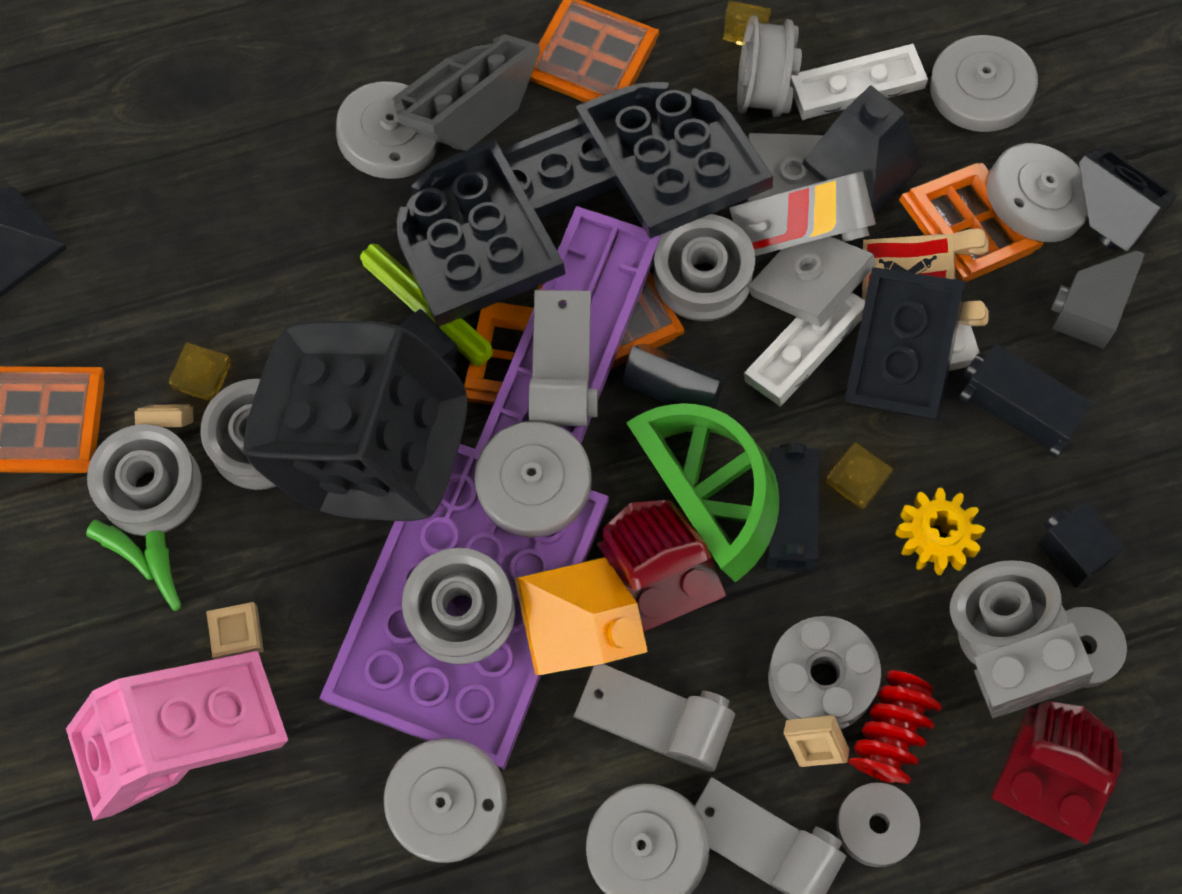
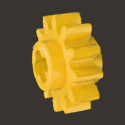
M943 488L937 489L932 501H929L924 493L919 492L914 500L915 507L910 505L904 506L900 516L905 523L898 526L896 536L909 538L901 553L907 556L916 552L919 555L916 569L921 570L930 561L934 562V569L937 575H942L948 562L957 571H961L966 564L965 556L975 558L979 552L980 546L973 540H977L982 536L985 527L971 524L979 509L971 507L964 511L960 507L964 498L962 493L957 494L950 502L945 500ZM933 526H940L942 533L948 534L947 537H940L938 529L933 528Z

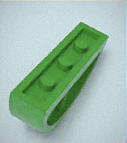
M670 404L654 408L634 417L627 422V425L698 534L706 543L720 568L734 582H737L761 558L770 543L777 524L779 489L776 475L767 456L736 420L714 408L697 404ZM684 432H693L683 469L664 438ZM710 433L727 437L745 449V452L698 484ZM752 468L754 476L752 506L707 500ZM717 518L746 522L733 543Z

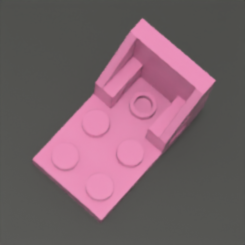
M258 651L112 681L92 691L66 728L93 821L113 816L178 784L190 769L281 748L288 741Z

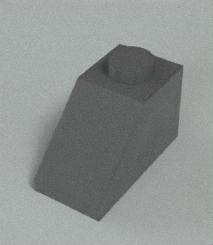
M1136 250L1080 270L1069 287L1061 284L1051 306V310L1058 313L1052 329L1104 349L1118 327L1145 253Z

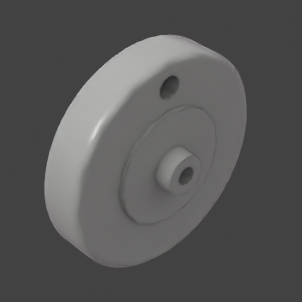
M973 35L953 42L939 54L932 71L930 92L939 112L955 125L979 132L998 131L1014 125L1028 113L1037 91L1038 74L1030 56L1017 44L993 35Z
M392 81L369 83L351 92L342 102L336 121L337 143L344 157L360 171L379 178H404L420 172L435 158L440 142L432 140L398 121L393 97L409 85Z
M1023 143L1012 146L1000 155L988 173L986 183L987 194L994 211L1006 225L1027 238L1041 242L1062 241L1073 236L1088 219L1080 167L1067 155L1052 147L1037 143Z
M519 422L499 431L484 446L475 468V488L485 513L497 526L518 536L543 537L563 530L574 522L584 510L591 492V469L584 448L570 432L548 422Z
M437 738L410 749L394 765L387 779L384 791V811L393 835L409 852L432 862H456L480 851L496 835L506 812V786L498 766L480 747L457 738Z
M655 784L632 785L611 795L596 811L586 838V856L590 872L597 885L605 894H691L700 883L709 859L708 831L697 808L680 793Z

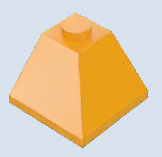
M606 557L515 578L535 675L604 664L648 652L637 602L613 567L609 565Z

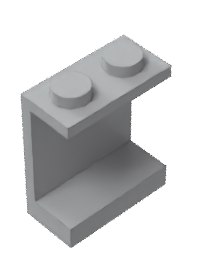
M1074 622L973 657L977 667L974 673L992 719L1087 687L1094 673Z

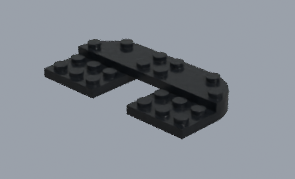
M668 82L641 83L612 91L575 106L577 119L503 149H500L496 140L493 139L434 165L411 186L413 195L406 207L400 206L397 218V235L409 273H412L437 326L440 327L566 274L564 262L540 221L544 217L619 187L649 239H652L772 189L773 175L732 114L717 99L696 88H693L691 94L680 90H671L670 83Z

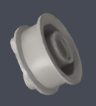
M750 16L744 34L738 71L737 109L739 113H745L747 108L750 107L771 110L773 117H780L782 113L789 114L793 98V88L789 87L791 75L798 76L802 59V50L796 48L799 28L793 24L791 19H786L783 25L759 23L758 16Z
M709 214L661 235L655 250V287L663 302L681 317L695 321H712L726 317L744 303L750 292L748 286L752 282L755 266V252L751 240L736 223L714 214ZM708 263L714 269L699 271L694 265Z
M260 379L239 381L220 391L207 406L201 422L202 444L217 470L234 485L252 490L276 487L250 464L244 454L246 423Z
M139 424L123 428L102 442L90 461L87 484L91 498L96 506L116 527L133 535L145 536L146 533L155 530L163 533L168 532L179 526L190 516L201 495L202 476L196 460L176 434L160 426ZM146 473H154V478L148 485L136 487L138 479Z
M450 548L438 551L425 558L410 574L402 596L403 617L409 631L425 652L446 663L470 664L489 657L505 643L514 625L516 613L515 600L504 571L493 559L473 549ZM467 596L472 599V606L465 615L455 617L447 613L448 603L454 597Z
M1000 561L975 570L957 586L950 602V615L958 631L960 646L966 657L974 664L973 657L1068 624L1067 615L1062 606L1060 588L1056 580L1045 569L1024 561Z
M830 616L808 618L789 628L776 644L768 672L769 689L773 701L788 720L834 715L840 729L852 725L863 716L876 696L881 679L879 656L868 636L852 623ZM818 664H826L835 671L837 681L827 686L820 685L813 680L810 669Z

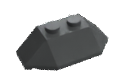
M503 34L494 38L493 44L474 46L444 59L393 97L399 123L432 140L450 145L455 149L468 151L519 109L540 53L539 44Z

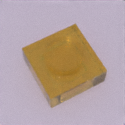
M729 1L725 15L723 40L733 41L742 46L750 16L756 15L758 16L759 23L769 24L771 8Z
M186 342L168 383L174 390L211 401L219 393L232 362L228 355Z
M854 442L827 475L825 483L863 510L891 476L893 469Z

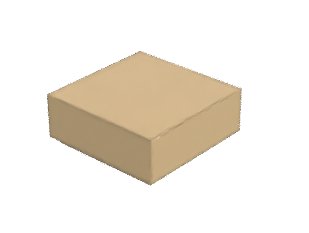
M190 404L147 405L135 411V425L150 424L160 427H183L194 422L193 406H190Z
M255 602L206 611L213 659L258 651V653L264 652L258 607Z
M834 715L786 720L784 735L800 767L848 762L850 749Z

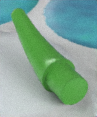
M93 520L90 523L86 532L87 537L100 542L103 547L123 556L147 580L153 579L146 557L126 534L114 525L108 526L98 520Z
M159 530L150 531L145 535L147 548L145 550L147 564L163 597L172 610L178 611L181 609V603L171 575L169 549L166 548L165 533Z

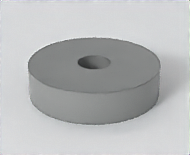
M1091 607L1069 609L1065 611L1068 624L1074 622L1080 639L1087 641L1092 647V654H1087L1094 673L1088 686L1084 688L1104 684L1118 673L1125 662L1127 654L1125 635L1118 623L1101 610Z
M869 783L856 788L844 800L837 815L836 827L843 848L852 858L867 866L886 867L901 861L913 850L920 834V818L913 801L902 790L886 783ZM879 816L885 820L887 824L885 833H875L870 828L869 821L871 817Z

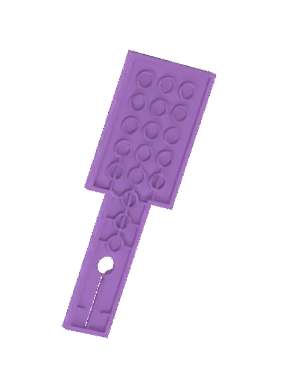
M576 206L557 251L564 262L566 274L544 283L541 290L591 291V297L593 295V298L591 300L589 388L598 389L599 400L653 264L655 250L661 235L649 239L642 227ZM534 309L476 448L473 449L462 444L459 445L446 492L437 510L431 517L426 519L394 521L319 698L325 703L425 741L437 738H457L468 741L484 750L494 760L498 768L502 770L506 768L541 675H535L515 578L585 562L609 502L607 495L591 490L584 510L569 526L548 536L523 537L509 533L497 526L487 516L479 501L475 488V468L484 446L504 428L519 422L529 421V386L533 375ZM588 417V425L592 417ZM559 426L570 432L580 444L588 426ZM450 548L473 549L493 559L504 571L515 600L516 613L514 625L505 643L489 657L470 664H450L429 655L417 643L403 617L402 596L405 584L412 571L425 558L438 551ZM467 596L454 597L448 603L447 613L455 617L465 615L472 606V599Z

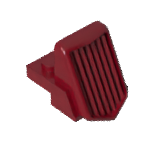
M656 500L629 503L604 526L602 533L604 540L597 542V546L602 558L606 557L609 565L613 567L637 602L643 632L726 596L706 543L698 534L683 509L672 501Z
M1045 701L1038 706L1037 710L1028 707L1008 750L1010 754L990 798L1088 845L1107 800L1112 795L1121 771L1123 751L1118 749L1117 735L1083 706Z

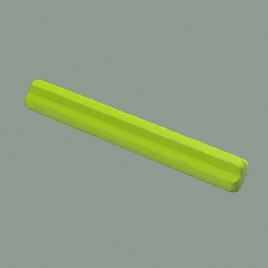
M370 244L366 250L362 251L360 259L366 269L414 312L421 308L435 322L413 275L379 244ZM462 318L439 327L457 345L458 351L473 365L482 366L493 355L491 344Z

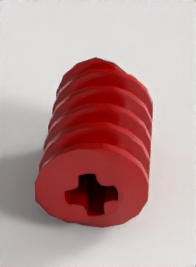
M889 670L885 676L888 685L881 687L877 694L881 703L874 704L870 710L871 718L874 721L866 722L862 728V733L866 739L858 740L854 746L855 753L860 758H850L848 763L859 771L884 782L909 784L912 778L901 770L900 767L902 764L918 765L919 759L908 751L909 746L921 748L926 746L927 741L917 734L916 730L917 728L932 730L935 724L924 715V711L940 712L942 705L931 697L934 688L926 681L907 672Z

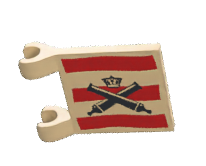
M969 229L953 234L863 240V250L874 255L877 264L876 268L955 279V254L985 255L989 250V239L984 230ZM871 271L862 280V299L864 301L866 300ZM963 302L958 325L985 326L988 323L989 311L983 302Z

